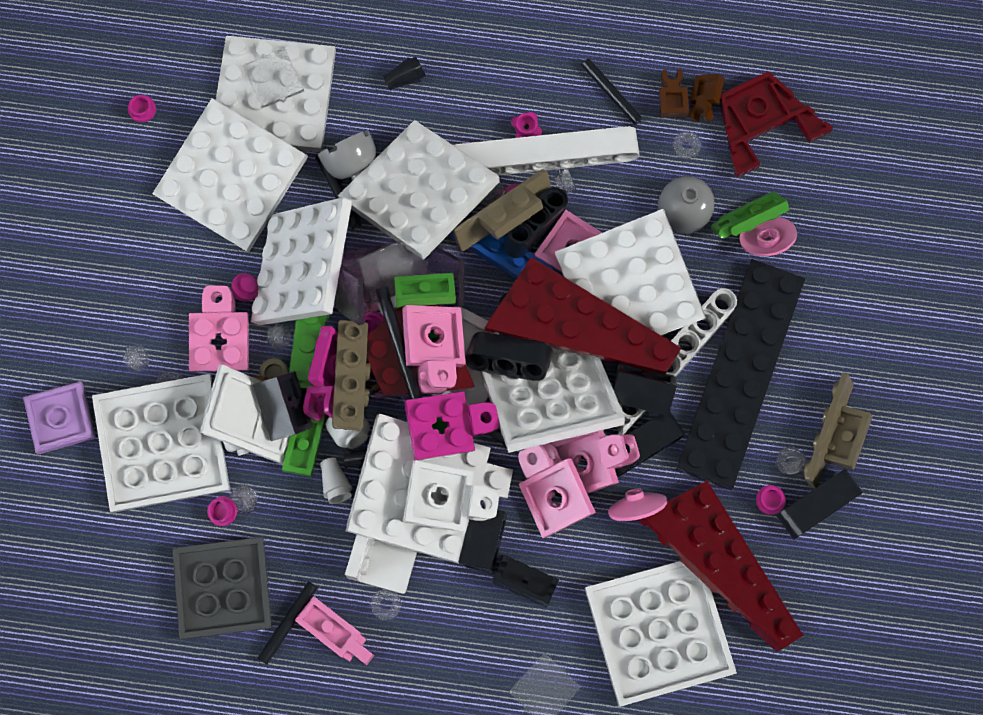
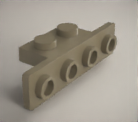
M544 169L540 170L454 228L453 234L458 248L461 251H465L490 233L496 239H499L543 209L542 202L538 197L545 190L552 187L548 172Z
M340 320L338 323L332 427L334 429L361 431L363 429L364 407L368 406L369 389H365V381H368L370 376V363H366L367 323Z
M842 373L840 380L834 383L832 389L833 400L830 407H827L824 411L823 428L821 433L815 436L813 456L811 460L806 462L803 474L811 488L816 489L818 487L826 463L851 470L855 469L872 420L870 412L846 407L854 385L849 374Z

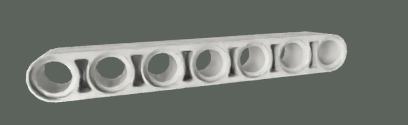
M630 126L453 145L498 176L537 172L542 169L547 171L623 163L640 157L636 129Z
M725 288L718 289L702 305L706 316L703 320L709 324L710 330L700 329L697 322L684 326L671 340L676 345H678L679 341H687L690 343L692 350L683 351L681 349L672 363L673 372H667L666 374L677 376L729 318L737 305L736 295L731 290ZM715 301H725L728 309L722 310L718 308ZM636 408L637 412L634 415H627L622 410L625 416V425L616 427L617 435L626 434L647 410Z

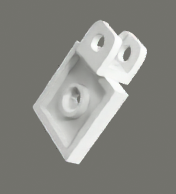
M415 460L412 462L403 522L465 532L466 519L484 521L496 516L499 494L490 488L472 486L474 471ZM437 488L441 489L442 495H446V500L440 501L439 505L435 504L434 499L431 498V493L436 492ZM480 501L484 503V509L481 507Z

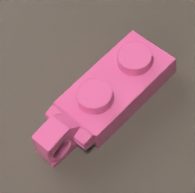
M314 596L295 619L298 624L349 662L355 656L368 665L374 657L371 652L362 646L366 641L362 634Z

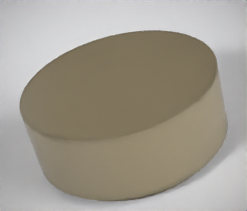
M276 358L266 360L259 370V376L267 377L268 380L289 373L287 365L282 360Z

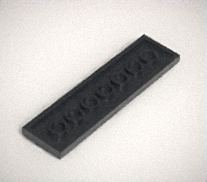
M751 259L737 296V305L731 313L676 470L728 490L734 488L805 278Z

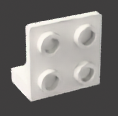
M356 535L345 576L350 580L405 594L417 552Z

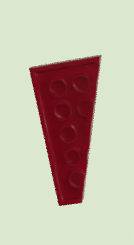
M532 257L484 327V331L498 332L510 335V337L546 343L552 348L581 355L588 354L601 357L602 360L610 362L613 360L629 364L631 367L666 375L681 350V347Z
M708 481L668 501L666 507L658 513L637 520L644 527L648 526L658 535L657 540L664 546L669 545L680 556V561L713 593L718 592L728 601L727 606L732 611H738L750 622V628L776 652L804 636Z

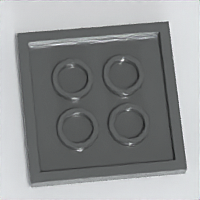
M263 537L172 548L180 640L272 628Z

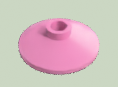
M778 217L756 226L752 231L741 233L739 239L741 247L746 252L756 256H772L786 251L795 243L797 230L791 221Z
M641 488L631 489L625 493L626 497L618 500L609 508L608 514L611 519L616 521H632L646 518L664 509L667 505V498L660 493L643 492Z

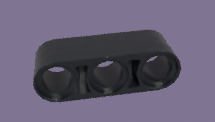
M551 187L545 190L538 197L542 202L543 209L506 233L503 250L508 256L512 258L523 257L555 226L568 203V196L564 190L558 187Z
M486 332L475 333L465 353L466 365L472 370L532 381H541L546 377L553 357V349L546 343Z
M671 412L669 416L660 414L629 433L635 437L640 457L632 464L615 468L617 478L685 436L684 431ZM625 444L627 452L629 454L630 447L628 444Z
M845 468L776 516L793 540H795L863 492Z

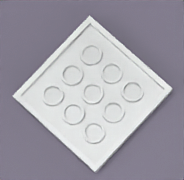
M226 36L216 101L298 150L322 152L336 55L335 46Z
M211 98L152 194L249 253L308 156Z
M414 120L338 197H344L352 201L351 210L424 260L500 181L496 173Z
M342 197L272 214L267 226L268 234L266 245L262 252L261 271L257 278L258 296L252 304V323L266 325L332 314L352 201Z
M664 209L555 252L565 278L660 335L706 318Z
M552 348L553 357L546 377L541 381L480 372L491 403L496 405L499 427L508 453L625 425V416L599 357Z
M210 374L92 395L111 513L230 491L222 441L200 433L213 387Z
M377 414L345 531L458 563L469 519H466L465 532L403 522L412 462L414 461L408 422ZM474 443L475 451L419 461L474 471L472 486L481 487L491 448ZM437 488L436 492L431 493V498L434 499L435 504L439 505L440 501L446 500V495H442L441 489Z
M681 561L585 587L619 707L737 674L712 591Z

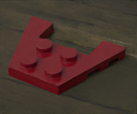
M769 71L721 93L720 107L736 178L760 166L759 160L748 144L749 141L792 120L796 121L808 143L829 134L833 129L827 121L823 122L814 114L815 111L808 105L804 106L794 97V93Z
M437 304V305H423V306H438V307H440V304ZM399 307L395 310V314L404 339L403 307ZM384 320L367 336V360L370 363L383 396L408 394L386 321ZM466 364L462 367H456V384L451 389L447 388L446 391L466 390L475 387ZM412 366L418 383L417 368L419 366Z

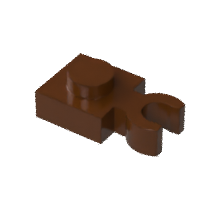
M677 69L676 79H669L667 70L662 72L661 83L664 87L659 88L658 92L660 118L688 117L689 115L687 87H679L683 78L681 69Z
M720 74L695 76L690 101L695 104L690 111V119L695 123H699L702 113L703 119L707 122L712 121L714 113L711 107L712 104H719L725 79Z

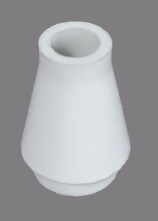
M328 458L320 463L324 498L328 499L330 504L342 503L351 498L350 491L352 486L340 468L337 459Z

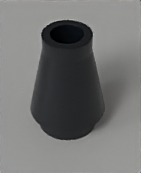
M416 56L411 59L407 57L389 73L383 75L390 91L398 87L421 82L420 79L426 76Z

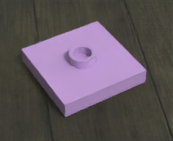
M81 381L23 397L35 453L38 455L96 439L84 385Z

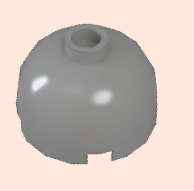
M366 130L364 133H357L336 143L330 151L328 149L323 150L318 154V157L326 171L334 178L346 179L351 177L353 181L376 158V148L369 131Z
M681 176L673 179L664 187L658 199V211L664 209L669 224L674 229L673 231L681 234H692L703 229L709 222L714 212V195L711 188L703 180L694 176Z

